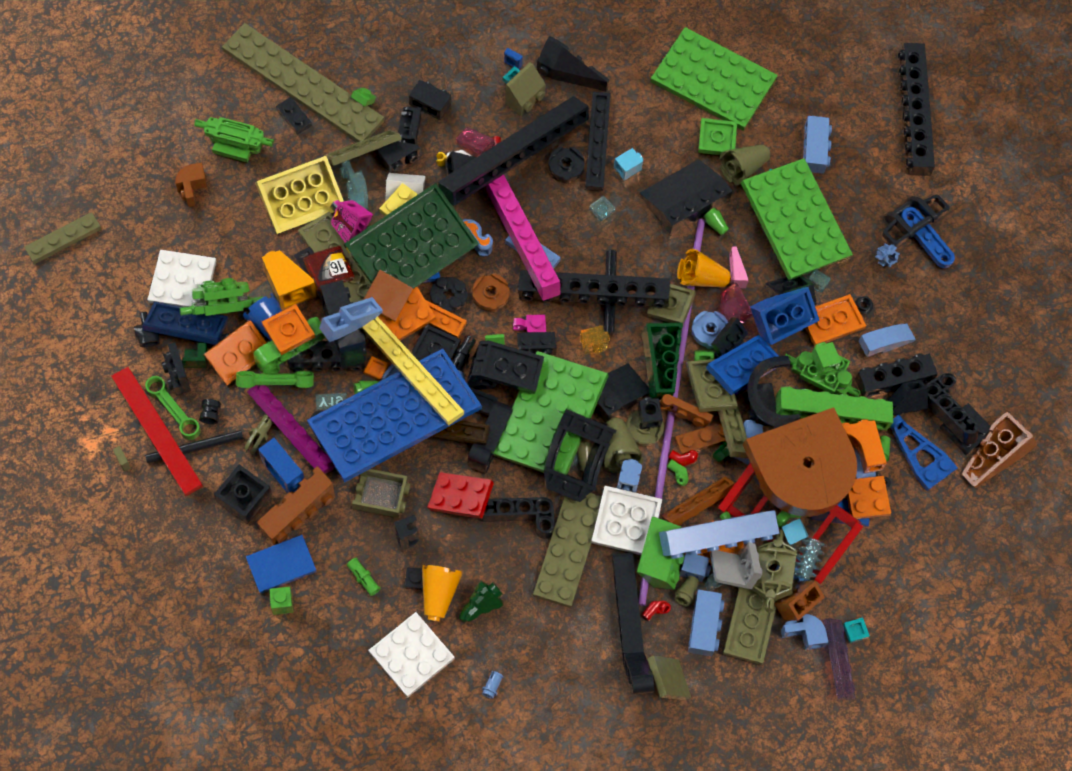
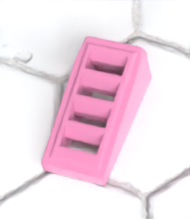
M732 247L729 254L731 287L746 288L748 284L746 271L737 247Z

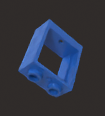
M273 438L258 449L261 461L287 494L295 492L300 485L299 482L304 479V474L278 441Z

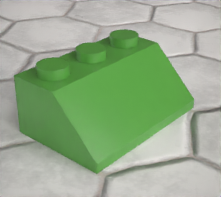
M657 517L651 518L637 573L654 588L675 590L676 583L679 581L681 564L684 562V553H682L683 557L671 559V556H663L659 532L682 527Z

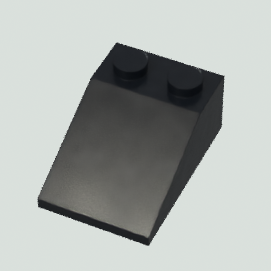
M629 363L607 373V381L595 407V411L605 423L611 418L620 416L650 394L649 387Z

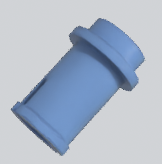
M491 671L486 686L482 687V695L490 699L497 696L496 691L503 679V675L496 671Z

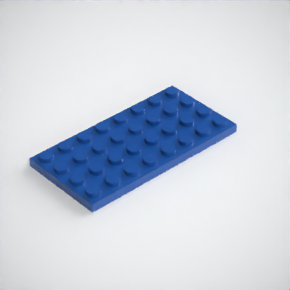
M444 349L419 361L464 411V415L449 426L482 409L480 402ZM400 371L307 420L344 483L449 427Z

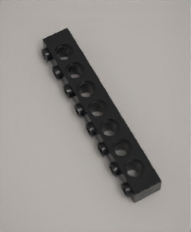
M904 43L902 49L898 51V60H901L899 75H902L900 90L903 91L901 105L904 106L902 119L906 125L904 127V137L907 138L905 143V152L908 153L906 168H909V175L931 176L935 168L925 43Z
M520 270L518 284L519 299L526 301L533 299L542 300L538 290L534 288L535 285L528 271ZM555 272L560 280V295L544 300V302L553 300L562 303H598L599 305H607L609 303L618 306L635 305L636 307L654 306L655 308L669 307L670 279ZM579 288L577 291H572L571 289ZM598 289L596 292H591L590 290ZM610 290H616L617 292H615V293H610L609 291H610ZM629 291H635L636 293H635V294H629L628 292H629ZM648 292H654L655 294H654V295H647L646 293H648Z

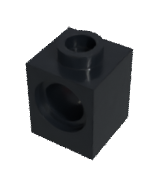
M648 397L639 401L638 412L641 428L661 427L663 418L659 398L653 399ZM652 410L654 414L650 415L647 414L645 411Z

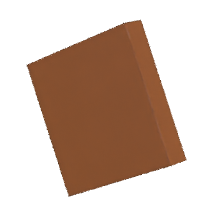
M379 270L363 300L373 297L383 310L381 315L395 322L413 288Z

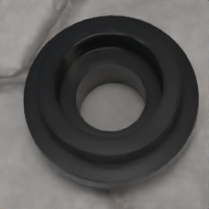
M862 296L855 301L860 314L866 315L872 311L873 302L869 297Z

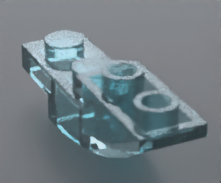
M349 160L342 162L340 173L342 178H346L348 182L346 183L349 192L348 201L353 200L369 211L367 186L362 171L354 173Z

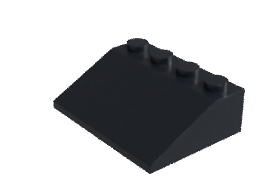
M698 159L640 192L639 195L671 236L702 218L711 209H717L730 202L733 191L719 174Z

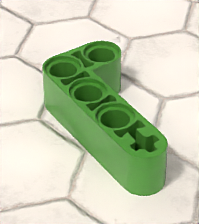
M313 317L307 320L315 334V338L281 355L273 341L255 350L253 356L262 373H278L281 363L325 339V335L319 329L321 324L319 318Z

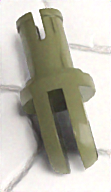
M263 415L257 428H252L249 431L250 438L244 448L246 452L254 440H256V443L250 454H255L261 443H265L268 440L267 432L274 423L270 418L266 423L268 415Z

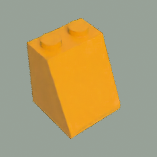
M280 250L268 252L262 257L264 272L282 310L316 297L313 278Z

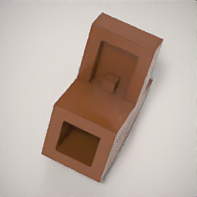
M202 162L183 167L175 178L177 191L181 192L182 199L187 201L188 207L196 206L193 190L207 187Z

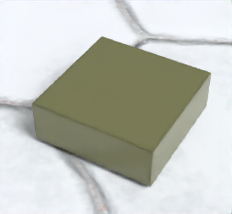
M121 447L114 448L113 451L123 471L130 470L131 467Z

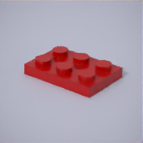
M439 472L427 508L434 512L482 519L494 482L490 479Z

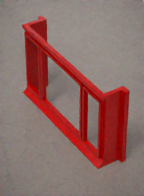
M751 463L718 507L723 512L727 511L734 517L745 515L734 507L733 504L755 475ZM765 495L751 514L759 513L768 501ZM839 505L829 511L828 517L800 555L798 554L796 557V562L800 563L802 568L816 577L814 580L820 584L864 527L861 525L862 522ZM836 516L851 527V530L822 569L819 570L804 558ZM772 535L773 539L766 541L769 543L773 542V540H775V536Z

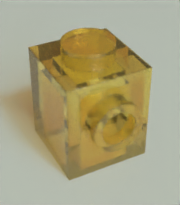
M603 325L581 330L580 341L585 355L591 353L599 354L607 350L610 337L608 331H604Z

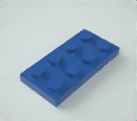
M757 335L708 363L706 369L730 395H733L748 386L749 377L760 362L779 355L760 335ZM771 369V370L767 371V372H766L765 374H763L761 377L767 375L768 373L772 372V371L775 370V369Z

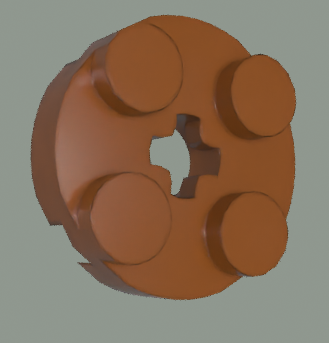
M483 275L473 285V301L484 310L496 312L504 307L509 300L510 289L508 283L499 275ZM494 289L495 295L489 296L487 290L491 291Z

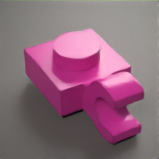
M526 315V320L514 318L513 330H526L527 333L546 332L545 315Z

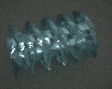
M806 537L808 540H802L801 542L805 547L799 548V552L803 555L796 556L800 562L795 563V568L798 570L794 571V576L811 581L810 577H817L812 571L819 570L815 562H822L817 556L825 554L820 548L827 547V545L819 540Z

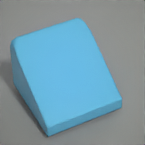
M800 518L782 527L789 545L809 536Z

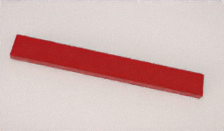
M129 367L111 375L114 383L185 497L202 488L203 485Z

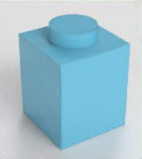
M631 148L615 158L613 168L625 181L642 170L643 158L640 153H636Z

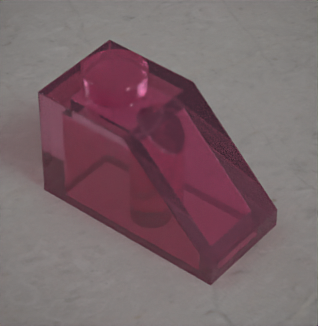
M738 283L733 284L721 293L720 308L728 322L732 317H737L742 323L753 315Z

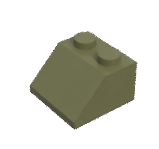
M531 62L506 84L505 104L520 116L525 112L528 113L537 101H541L545 96L546 84Z

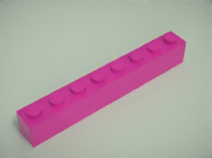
M503 174L486 185V192L542 300L560 295V280Z

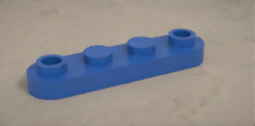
M913 207L906 208L901 215V218L910 227L924 219L921 213ZM930 224L915 233L914 238L939 267L949 268L955 260L954 253Z

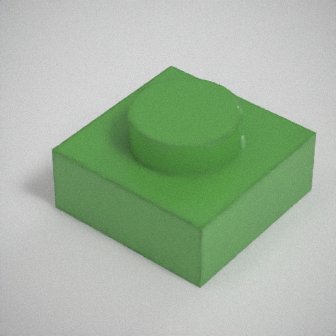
M366 88L354 90L351 95L354 100L363 106L373 104L376 100V96L371 94V91Z

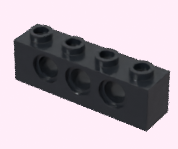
M320 341L288 359L289 370L296 372L304 370L319 372L325 369H331L332 371H342L343 369L360 371L366 368V355H364L363 364L342 369L333 341ZM306 355L313 356L311 359H304ZM325 355L332 356L330 359L323 358Z
M920 353L910 359L900 358L894 363L888 364L885 362L874 368H862L859 370L855 380L859 390H861V396L869 398L896 391L902 383L921 380L923 383L930 382L935 379L938 373L930 353L926 355ZM910 368H914L917 372H912ZM892 372L897 373L899 377L894 376ZM874 377H879L881 381L875 380Z

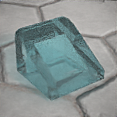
M815 270L808 278L814 284V289L820 293H823L832 279L818 270Z

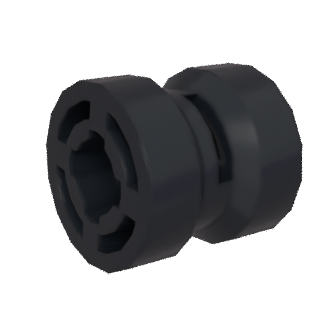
M213 399L202 400L201 408L203 410L200 413L199 421L206 424H217L219 422L218 411L221 410V403Z

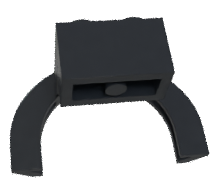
M777 356L763 360L752 371L748 381L747 392H745V402L749 403L750 408L748 409V420H753L763 426H773L776 428L800 420V414H777L773 384H758L761 376L767 371L775 368L789 367L790 359L788 356Z

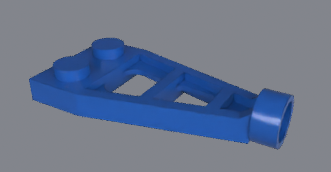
M900 415L893 418V424L890 426L892 433L915 478L926 491H929L957 470L958 467L944 451L909 426ZM907 436H912L920 445L914 450H910L904 439ZM921 450L927 451L934 457V462L927 467H921L916 458V454Z

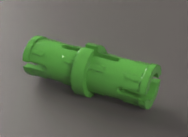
M357 557L347 563V567L356 576V581L363 585L370 596L380 591L381 588L370 576V571L362 566Z

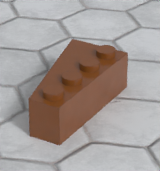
M318 466L312 470L314 472L312 477L308 480L304 478L299 482L300 485L295 492H289L284 496L280 506L276 504L257 521L258 528L273 545L277 542H283L287 538V534L292 530H298L303 525V521L308 517H314L318 513V509L323 505H329L334 500L333 483Z

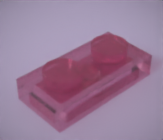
M466 127L456 138L458 144L478 154L484 153L495 145L494 139L469 127Z

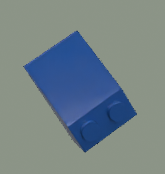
M809 287L770 297L750 306L760 336L770 345L820 321Z

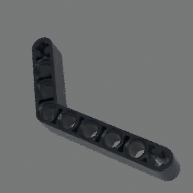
M633 553L612 554L622 660L632 694L654 693L653 675L643 647Z

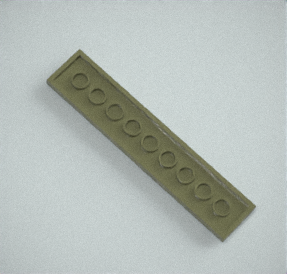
M246 23L222 46V50L356 142H363V140L370 138L385 121L381 114L369 106H363L354 100L351 94Z

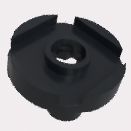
M559 147L551 153L548 169L556 179L564 183H570L582 175L585 166L584 157L574 147ZM562 162H570L569 167L563 166Z
M440 277L431 287V303L451 313H456L460 308H464L467 303L468 292L466 285L457 278ZM451 292L454 297L451 296L450 299H447L444 294Z

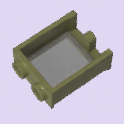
M374 469L363 472L356 486V498L352 501L353 510H361L399 519L400 513H404L406 508L404 497L410 491L411 484L408 483L407 476Z

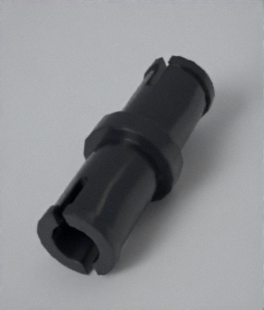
M468 335L464 337L460 348L456 349L455 357L452 361L458 371H461L464 362L469 359V353L476 343L474 338L469 342L471 336Z

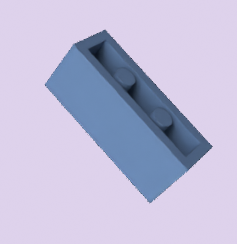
M808 116L805 123L803 159L805 158L813 173L824 174L826 167L830 166L831 157L828 156V151L830 152L831 141L828 138L831 136L832 125H829V118Z
M698 589L695 596L688 653L712 657L714 651H718L719 639H716L717 631L720 632L722 620L719 619V612H723L724 600H721L722 593Z

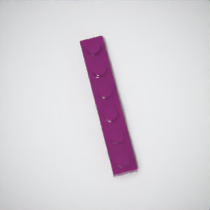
M256 385L247 391L314 469L318 466L324 474L334 470L335 466L328 455L306 433V430L299 425L293 415L283 407L282 403L276 399L268 387Z

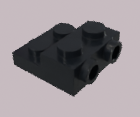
M176 343L168 344L170 351L163 354L165 361L161 363L164 372H169L170 378L167 379L170 390H175L176 396L190 392L191 388Z

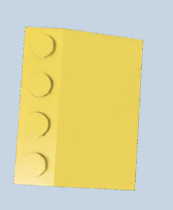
M327 156L255 182L277 234L313 221L327 212L334 213L330 207L331 204L336 200L343 202Z

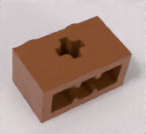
M800 581L792 588V595L779 599L775 606L784 620L798 621L824 599L825 596L816 581Z

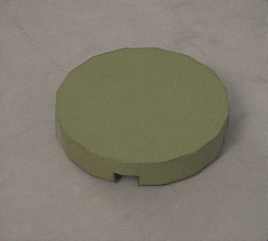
M638 410L631 413L626 421L631 435L639 446L654 445L663 435V421L661 427L642 429ZM652 410L645 411L647 414H654Z

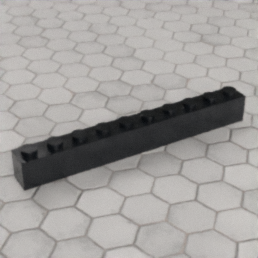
M572 96L438 181L439 188L453 206L457 205L589 120V106Z

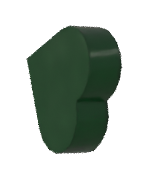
M723 442L714 452L713 458L716 462H720L730 455L727 442Z

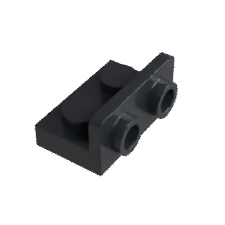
M732 317L711 343L716 351L714 353L715 359L738 347L747 336L748 332L737 317Z
M555 331L517 333L518 349L534 354L539 351L551 356L556 355Z

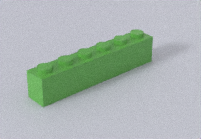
M781 387L776 394L777 414H800V419L834 407L841 423L855 424L861 420H875L877 430L885 431L893 424V402L885 401L884 399L874 400L867 399L864 396L852 397L847 394L837 395L826 391L814 392L810 389L799 390L792 387Z

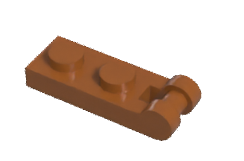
M666 394L659 400L661 411L668 410L678 418L691 421L695 426L705 428L712 420V414L699 412V408L672 395Z

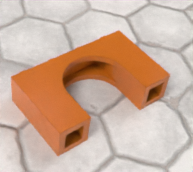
M861 420L855 424L842 423L851 444L859 453L864 473L884 470L886 459L875 420Z

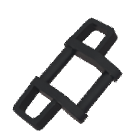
M937 194L924 200L912 196L893 212H888L884 215V219L889 225L883 230L882 236L890 245L898 247L914 237L916 232L929 223H934L940 217L947 214L950 206ZM937 202L943 210L936 213L928 204ZM909 207L918 209L925 216L924 219L912 227L900 217L903 211ZM894 226L904 234L899 240H895L888 233Z

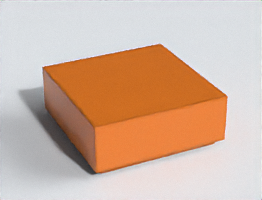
M371 356L363 373L373 379L382 381V376L387 371L389 363Z

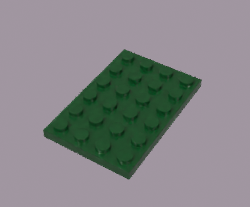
M436 183L344 243V247L371 285L379 270H382L413 289L479 245L476 238Z

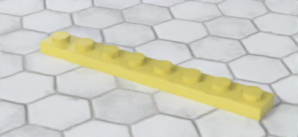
M378 316L361 327L365 334L448 426L464 415L463 409Z

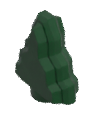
M480 581L470 596L469 602L460 613V620L463 623L469 622L481 614L499 609L504 604L500 599L503 593L493 582L487 585Z

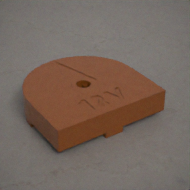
M834 407L747 438L743 443L744 450L758 478L762 492L771 503L789 514L803 517L824 514L835 508L844 499L855 482L857 474L855 451Z

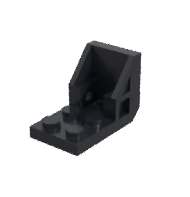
M489 340L480 341L473 355L466 383L469 387L477 390L494 389L498 383L535 394L544 356Z

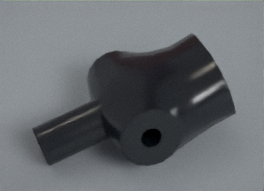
M147 312L140 313L142 324L134 326L135 336L142 348L160 344V333L142 330V325L148 315Z

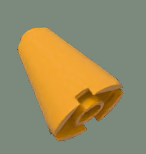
M696 249L686 251L685 254L687 256L685 259L681 258L679 262L677 277L681 280L680 284L723 288L730 283L731 275L729 270Z
M423 565L424 615L428 616V620L440 622V618H445L462 577V571L455 570V572H452L446 567Z

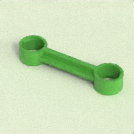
M239 371L236 373V386L251 388L255 385H295L301 388H308L314 385V373L310 371H297L295 373L255 374L252 371Z
M152 376L148 378L145 383L148 394L153 398H158L180 425L179 429L183 438L187 440L196 439L201 432L197 420L187 417L166 391L165 382L161 377ZM152 383H162L161 390L157 392L149 390ZM188 424L197 426L196 431L192 434H185L183 429Z

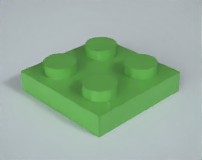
M701 118L698 153L721 155L726 150L735 149L737 122Z

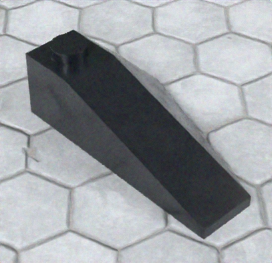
M551 36L547 38L537 60V71L541 75L601 91L608 90L609 79L593 66L588 67L582 61L583 58L579 55L575 57L568 51L569 47Z

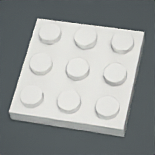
M160 250L148 296V303L153 304L155 301L180 307H190L192 303H195V300L192 298V289L198 288V285L203 284L204 281H212L217 262L216 258Z
M605 486L591 543L642 555L651 518L659 517L662 499Z
M416 612L369 649V653L407 698L455 659L452 653Z

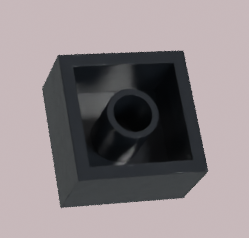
M240 464L214 493L218 504L246 524L251 521L272 495L268 484Z

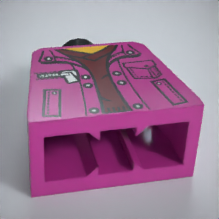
M336 200L330 206L335 212L331 224L345 243L367 229L373 216L371 212L353 200L343 202Z

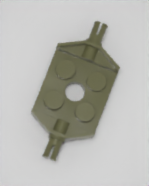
M780 530L779 534H776L773 542L757 547L762 576L757 580L752 591L766 599L765 611L769 612V609L770 612L774 611L775 600L792 595L793 578L798 554L796 549L783 542L784 531ZM777 564L780 567L778 570L772 571L769 569V566Z

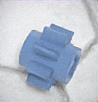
M884 243V246L878 248L875 258L879 259L878 263L880 265L891 267L892 264L898 262V255L900 253L895 251L897 249L896 246L892 244L889 246Z

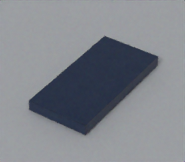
M154 301L142 325V330L216 345L219 343L227 325L228 316L220 314L205 316V314H188L181 316L180 306Z

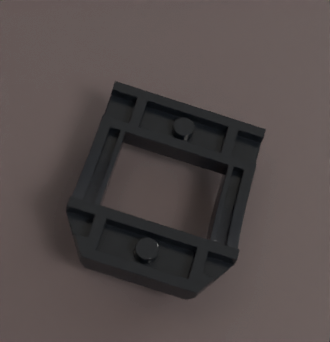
M566 408L547 453L544 466L545 487L579 502L587 498L586 495L592 491H596V482L602 462L610 446L609 442L617 430L605 423H600ZM567 431L594 442L582 480L554 469L559 449Z

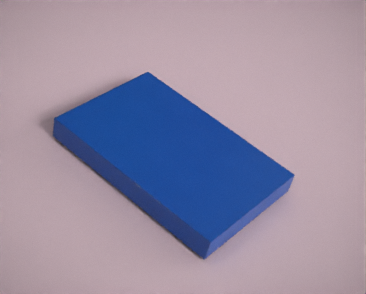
M303 535L246 556L260 594L317 572Z

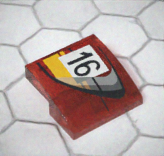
M341 246L316 252L303 259L310 277L315 282L317 291H321L320 285L341 280L343 282L353 281L355 277Z

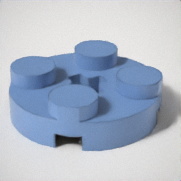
M703 311L695 317L691 334L697 343L705 346L707 349H713L711 343L728 323V320L719 312ZM707 326H708V327H712V326H713V327H714V332H713V333H712V332H708V331H707Z

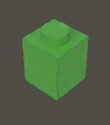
M822 342L815 346L812 357L819 374L838 370L841 360L833 342L827 344Z
M291 588L270 589L273 615L294 613Z

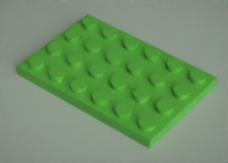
M685 27L651 77L650 82L724 121L737 122V128L744 131L778 75Z
M805 158L747 178L741 182L788 280L847 259L853 255Z
M537 351V355L544 356V361L536 392L533 394L522 390L519 391L512 407L513 411L496 446L494 456L544 473L547 453L565 409H571L591 418L607 381L608 374ZM569 431L566 432L557 455L555 470L565 474L568 473L583 437Z

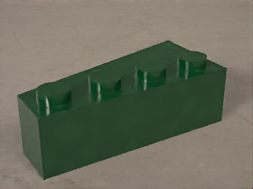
M646 323L643 329L642 341L650 397L653 399L659 398L661 400L664 395L669 394L673 396L675 393L683 323Z

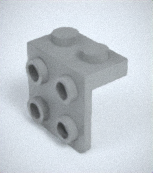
M748 542L740 555L718 550L711 551L710 553L714 579L718 583L752 589L757 580L762 576L759 553L755 543Z

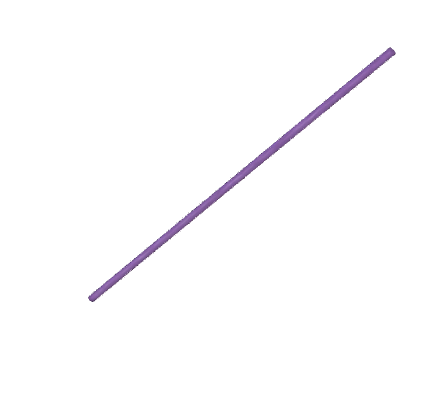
M698 219L693 249L701 251L705 220ZM687 286V288L694 290L695 286ZM692 305L681 331L676 388L673 395L678 398ZM670 411L667 413L654 496L662 499L675 418V414ZM643 577L638 598L639 606L646 605L649 583Z

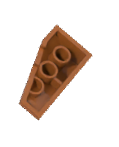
M1008 412L1004 413L991 425L988 435L982 440L980 448L972 456L962 473V476L974 488L1017 462L1037 446L1034 436Z

